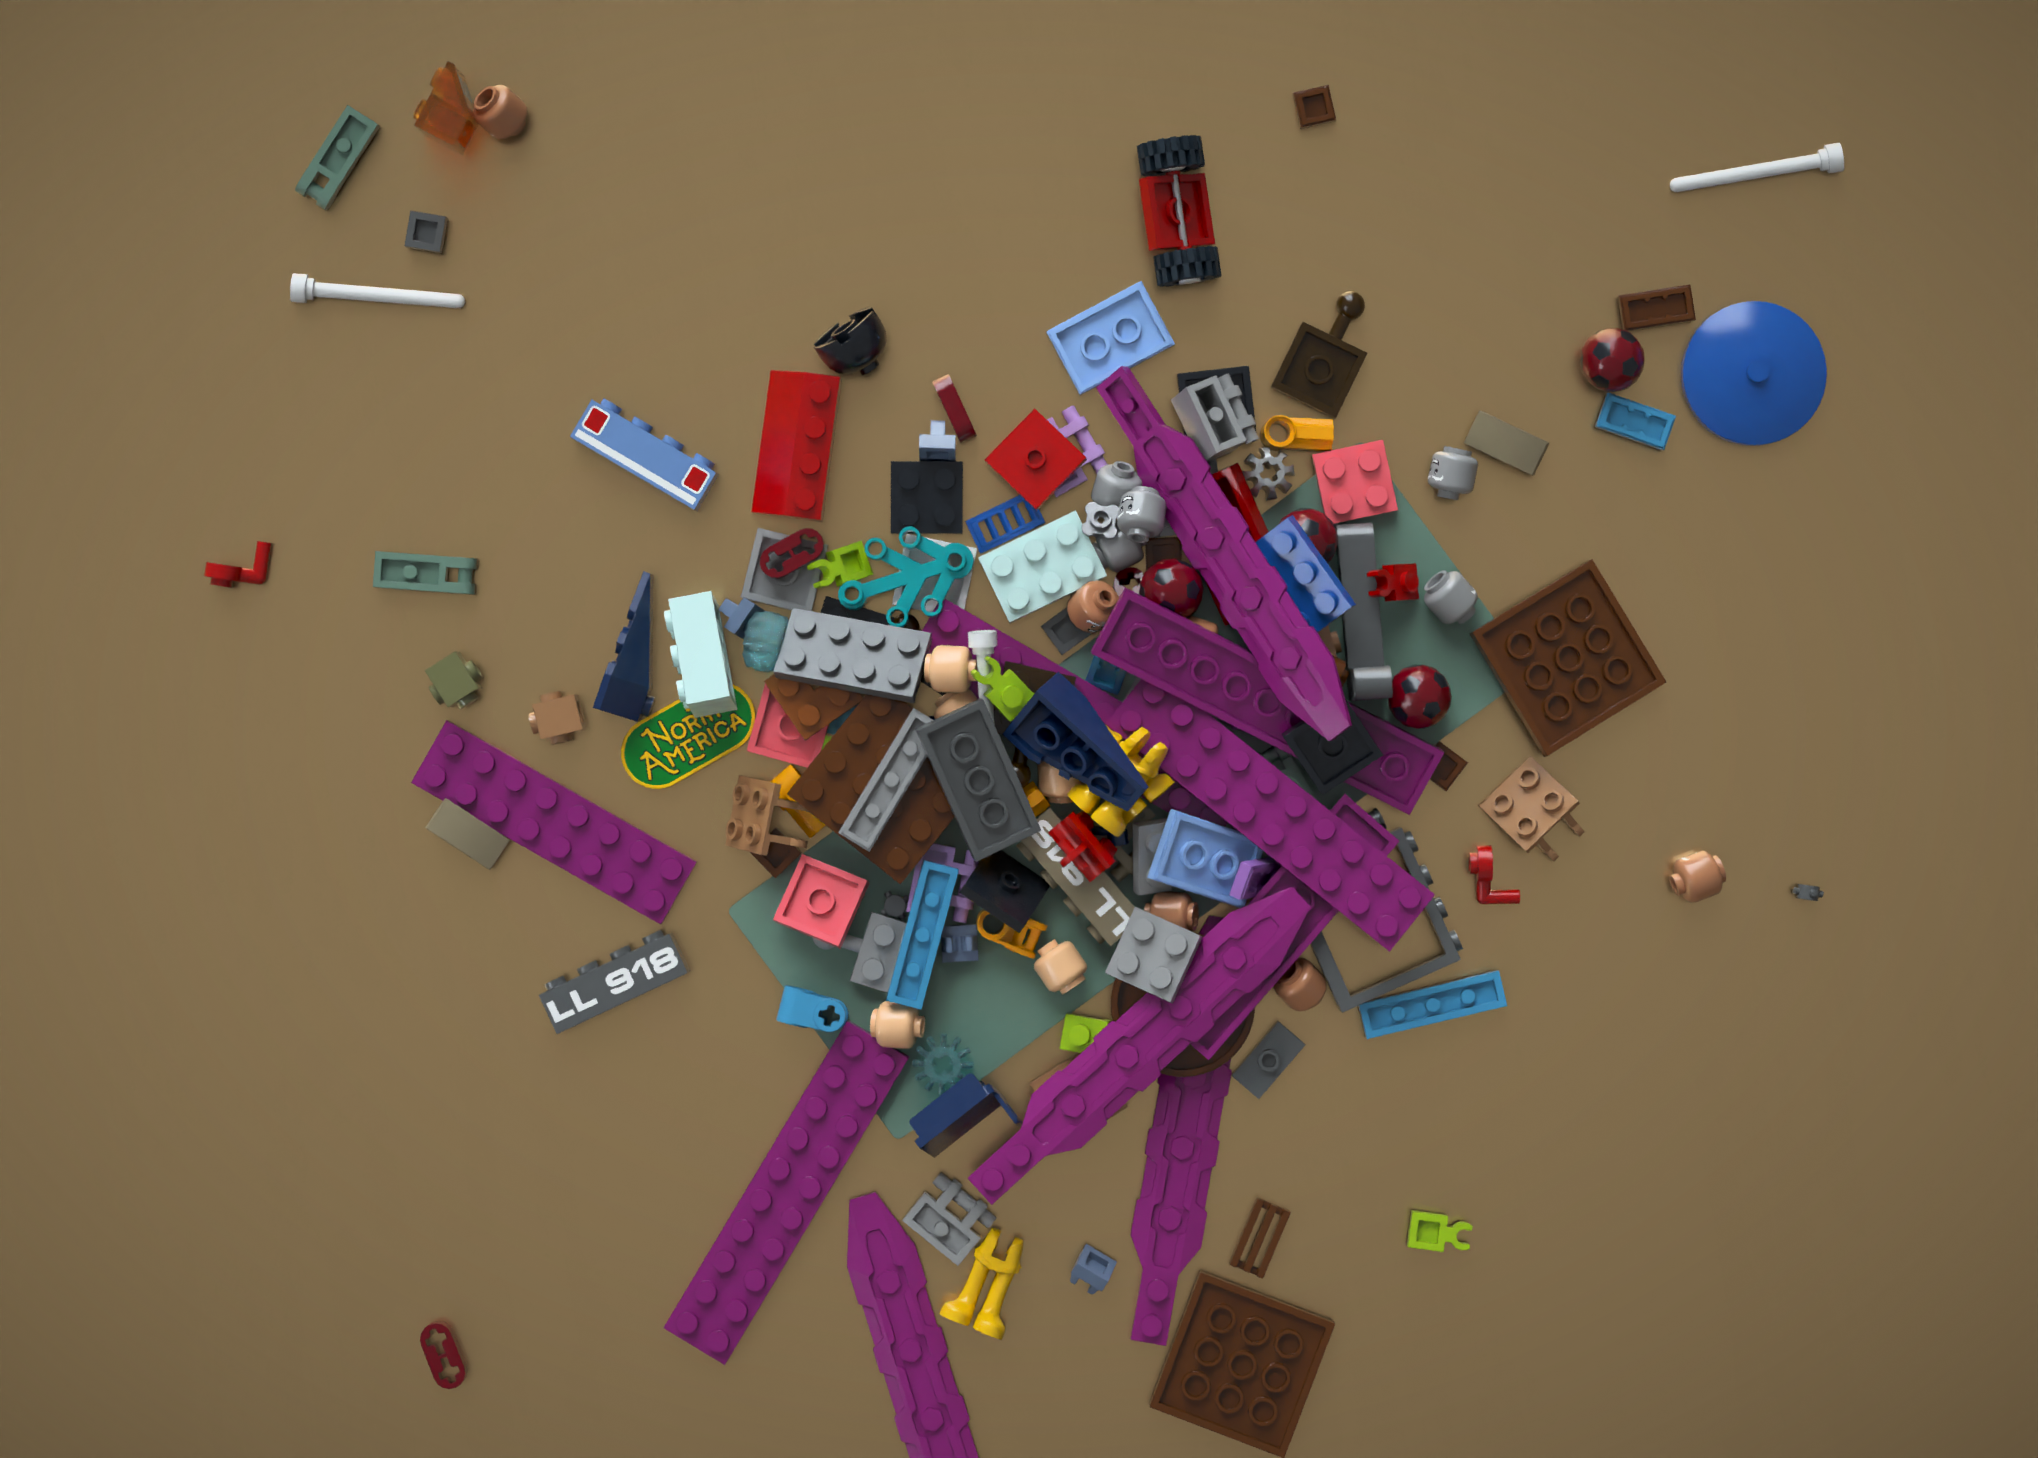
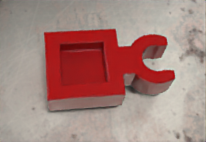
M1416 563L1382 565L1383 569L1367 572V577H1374L1377 582L1376 590L1368 591L1370 597H1385V602L1419 599V579Z

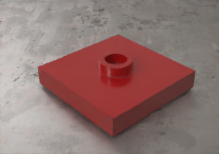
M1034 408L988 455L985 462L1037 511L1087 458Z

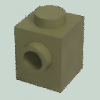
M457 651L425 670L433 683L429 686V690L440 705L445 702L447 707L458 705L459 709H463L478 699L476 692L483 688L479 683L483 676L472 660L466 662L462 654Z

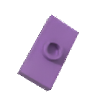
M1271 857L1241 861L1229 895L1239 900L1254 898L1281 865Z

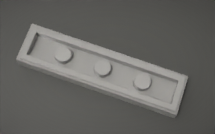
M915 708L912 709L838 834L870 852L927 757L915 729L933 721V719Z

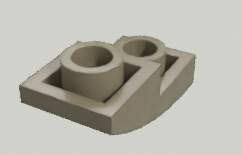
M1480 410L1464 441L1465 444L1531 475H1535L1549 446V442Z
M447 798L443 800L425 827L489 870L510 841Z

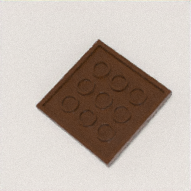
M1593 559L1585 562L1469 633L1543 757L1557 751L1666 683L1665 678Z
M865 695L788 791L787 795L901 885L952 821L954 815L929 759L926 757L870 852L838 834L913 709L904 701Z
M1200 1271L1149 1407L1285 1458L1333 1332L1335 1322Z

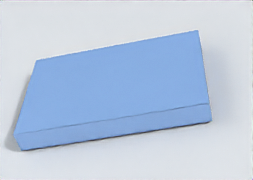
M1142 281L1046 331L1079 395L1099 386L1121 366H1128L1131 369L1175 345Z
M1170 809L1147 878L1242 908L1245 906L1247 899L1239 900L1229 895L1241 861L1260 859L1263 850L1239 831Z

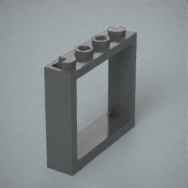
M1401 827L1389 831L1400 841L1397 847L1409 874L1429 889L1428 886L1433 884V880L1426 865L1419 866L1413 853L1419 851L1412 833L1410 831L1404 833ZM1440 897L1432 898L1425 907V910L1445 953L1353 995H1350L1322 931L1311 942V948L1342 1013L1461 960L1458 951L1462 950L1463 947L1455 930L1449 932L1443 918L1448 917V914Z

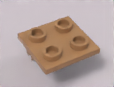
M1531 756L1479 805L1527 853L1535 846H1538L1553 862L1559 856L1543 837L1561 819L1579 837L1585 832L1570 815L1580 804L1579 801Z
M739 775L738 783L733 790L734 803L731 818L726 826L727 839L725 845L765 856L768 854L770 842L807 848L808 841L769 833L774 806L808 811L795 801L780 799L781 784Z

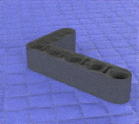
M1368 522L1336 525L1339 581L1356 603L1355 606L1342 615L1346 670L1349 671L1347 677L1349 701L1392 698L1390 665H1384L1379 597L1372 598L1368 595V591H1374L1377 588L1376 579L1374 577H1367L1368 571L1377 570L1373 524Z

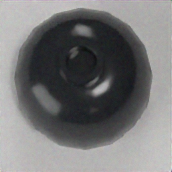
M872 307L854 312L849 315L850 321L839 326V322L836 323L815 341L814 349L831 370L847 375L859 371L861 375H865L879 365L877 358L885 349L887 337L886 330Z

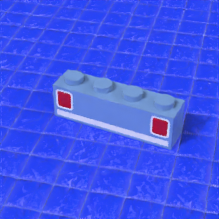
M603 398L599 404L591 400L570 437L693 510L698 511L719 475L712 470L715 463L698 453L695 454L694 458L687 456L681 452L684 445L667 435L662 440L650 434L652 426L635 416L631 422L619 415L622 409Z

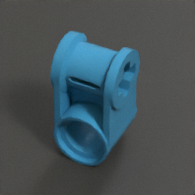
M785 985L776 1020L798 1027H809L825 1032H833L845 1025L848 1020L849 1011L843 1001L816 994V992ZM832 1005L835 1007V1013L840 1015V1019L834 1020L830 1025L827 1024V1017L822 1015V1011L830 1009Z

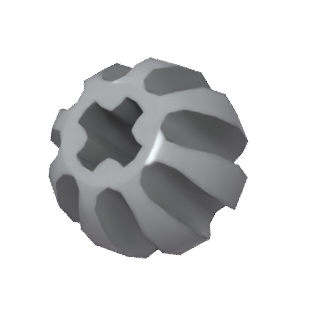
M1270 447L1259 448L1261 459L1256 458L1250 453L1244 460V463L1249 465L1252 471H1242L1246 481L1251 480L1254 483V487L1250 489L1254 497L1258 496L1259 490H1264L1266 501L1277 499L1275 488L1280 489L1286 494L1292 487V484L1287 482L1284 476H1295L1294 465H1283L1282 460L1288 457L1283 451L1279 450L1277 457H1273L1270 454ZM1263 465L1267 469H1275L1276 474L1272 477L1273 482L1270 478H1261L1260 473L1264 470Z

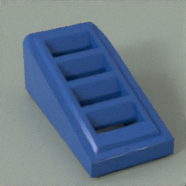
M1020 495L965 521L980 554L1045 524L1040 510L1036 511ZM1023 502L1032 519L1029 523H1025L1017 506ZM1008 509H1011L1019 526L1014 530L1004 512ZM998 515L1006 534L999 536L991 517ZM985 521L993 538L989 542H986L978 525Z

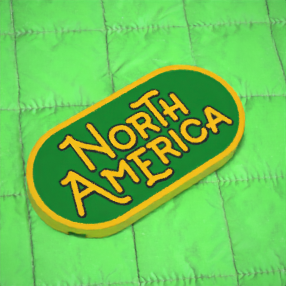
M733 684L737 710L695 718L689 708L684 709L683 702H680V699L646 717L632 726L623 739L621 759L625 771L636 783L644 787L662 789L677 784L735 751L748 741L752 733L756 712L751 698L743 689Z

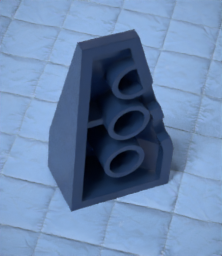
M643 571L627 614V619L630 620L629 624L623 627L616 642L615 653L618 656L616 661L612 660V662L608 663L593 705L595 709L636 722H640L643 716H650L655 702V697L650 695L653 686L654 575Z
M1059 672L1035 692L1003 733L1030 760L1041 764L1043 761L1059 769L1058 775L1068 780L1073 777L1088 785L1090 792L1127 812L1148 789L1144 779L1087 698Z

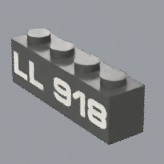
M659 930L642 938L644 946L631 951L630 946L627 945L610 953L612 961L599 966L595 960L578 968V977L566 981L563 975L544 984L547 991L541 993L539 997L556 1034L689 973L690 969L673 932L664 936L662 930Z

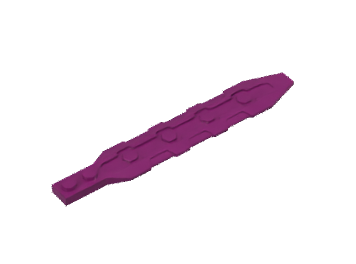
M1121 366L1097 386L1096 389L1133 445L1137 475L1142 480V486L1156 489L1165 500L1167 506L1165 518L1181 541L1183 552L1194 569L1200 571L1221 604L1220 610L1231 627L1237 629L1259 663V671L1279 702L1328 741L1334 740L1352 726L1335 659L1315 628L1309 626L1288 594V586L1275 566H1270L1248 532V524L1237 507H1232L1210 473L1211 467L1193 439L1164 423L1128 366Z
M1290 887L1230 912L1202 938L1173 1004L1147 992L1116 1022L1111 1021L1093 1038L1094 1042L1062 1071L1058 1070L1031 1095L1021 1129L968 1177V1180L992 1205L1045 1156L1082 1148L1107 1125V1120L1138 1091L1143 1092L1161 1075L1160 1071L1188 1045L1200 1040L1215 1026L1214 1022L1246 992L1251 993L1280 966L1311 906L1293 887Z
M1209 915L1198 934L1205 936L1223 917ZM1231 1059L1221 1067L1205 1074L1190 1077H1175L1161 1074L1157 1079L1159 1091L1152 1128L1148 1131L1145 1148L1147 1160L1140 1198L1136 1200L1130 1234L1142 1265L1131 1340L1166 1346L1178 1275L1201 1249L1207 1218L1205 1206L1212 1167L1216 1166L1220 1143L1217 1137L1224 1097L1229 1092L1232 1074L1230 1069Z
M876 1192L850 1199L847 1269L858 1304L863 1307L875 1345L873 1348L880 1373L884 1374L896 1412L894 1419L902 1442H905L910 1458H979L968 1425L970 1420L963 1396L958 1393L948 1361V1347L942 1328L937 1325L925 1287L927 1280L916 1245Z

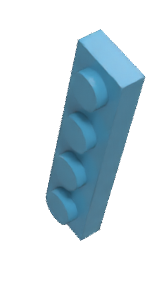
M923 860L886 1001L922 1009L959 869Z
M1496 970L1373 999L1358 1005L1366 1039L1505 1007L1507 1002L1500 973Z

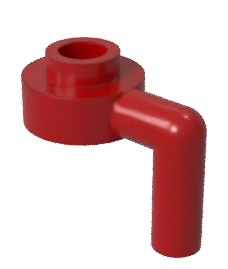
M257 541L253 569L206 562L204 576L211 577L210 585L232 588L233 581L261 585L266 581L272 543Z
M1491 845L1476 846L1475 853H1469L1468 866L1469 874L1476 875V899L1478 903L1520 904L1519 889L1491 890V881L1493 879Z

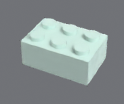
M1076 510L978 557L1010 624L1076 592L1087 582L1107 577L1089 536L1082 532V522Z
M708 591L668 599L670 610L664 611L667 630L671 633L672 640H676V645L670 646L673 665L677 667L678 674H682V680L676 681L679 699L680 702H683L684 709L689 708L695 718L737 710L722 620L718 610L719 605L713 593Z

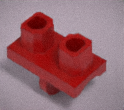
M1073 811L1048 833L1066 854L1059 861L1061 866L1064 868L1072 861L1088 881L1091 882L1116 862L1113 856L1117 852V848L1109 839L1102 838L1100 841L1097 840L1090 831L1094 827L1093 820L1086 812L1082 811L1075 814Z

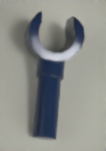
M1094 826L1090 830L1093 835H1107V838L1114 846L1129 843L1126 828L1120 837L1114 836L1102 826Z

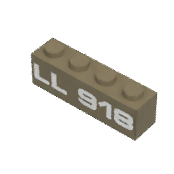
M1049 807L1036 818L1041 831L1021 840L1016 846L1029 862L1036 858L1045 868L1040 872V875L1053 890L1059 885L1068 895L1063 902L1076 917L1081 913L1085 915L1091 923L1086 929L1096 941L1102 944L1106 940L1112 946L1121 938L1135 907L1105 871L1089 882L1072 861L1064 868L1061 866L1059 861L1066 854L1048 833L1061 820Z

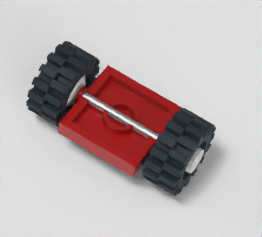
M1173 136L1137 145L1141 176H1148L1139 179L1149 251L1177 249L1174 252H1166L1153 257L1157 286H1179L1221 277L1218 247L1211 246L1215 244L1205 173L1181 174V172L1204 167L1205 160L1201 136Z

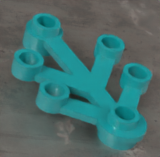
M905 527L899 533V541L906 549L917 548L936 559L920 564L888 548L882 539L871 538L865 544L866 555L871 560H882L901 571L863 584L856 580L847 581L841 585L838 591L839 601L845 608L855 611L863 608L869 597L906 586L896 606L891 607L886 614L889 625L903 628L909 621L908 614L926 579L941 574L932 594L925 596L921 601L923 613L931 618L937 617L943 611V601L954 580L966 577L973 568L974 558L968 547L960 543H951L943 547L921 536L915 527ZM914 532L917 535V539L913 544H906L904 542V535L906 533ZM880 543L882 545V552L879 555L870 554L869 549L872 544ZM957 554L962 557V563L958 567L949 565V558L952 555ZM850 588H856L859 591V596L854 601L846 598V592ZM929 600H936L939 607L935 612L926 611L925 606ZM895 611L904 613V620L899 624L891 621V616Z

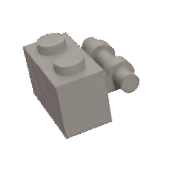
M1229 373L1219 378L1215 375L1190 385L1171 399L1187 436L1193 439L1207 462L1232 453L1243 443L1248 445L1259 439L1254 428L1256 422L1252 414L1248 415L1240 398L1243 394L1238 385L1234 386Z

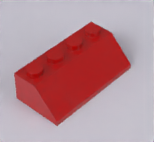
M770 371L752 513L823 522L842 385L841 377L799 371Z

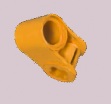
M984 909L979 912L976 924L978 931L983 937L1001 944L1013 952L1035 959V947L1041 932L1046 931L1048 925L1029 918L1020 933L1003 923L999 931L990 933L983 928V920L990 913ZM1028 929H1030L1025 943L1022 944Z

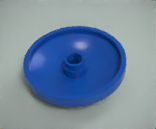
M1748 301L1737 303L1711 315L1697 328L1690 338L1681 364L1683 394L1695 418L1715 436L1739 445H1766L1794 434L1814 415L1821 403L1826 387L1827 366L1825 355L1814 331L1794 312L1768 302Z

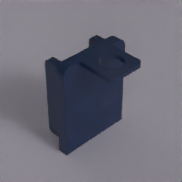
M972 1073L963 1077L909 1121L919 1136L915 1143L921 1150L934 1158L1000 1106L1004 1108L1018 1127L1021 1128L1023 1122L1007 1103L1000 1091L991 1084L986 1085L983 1081H979Z

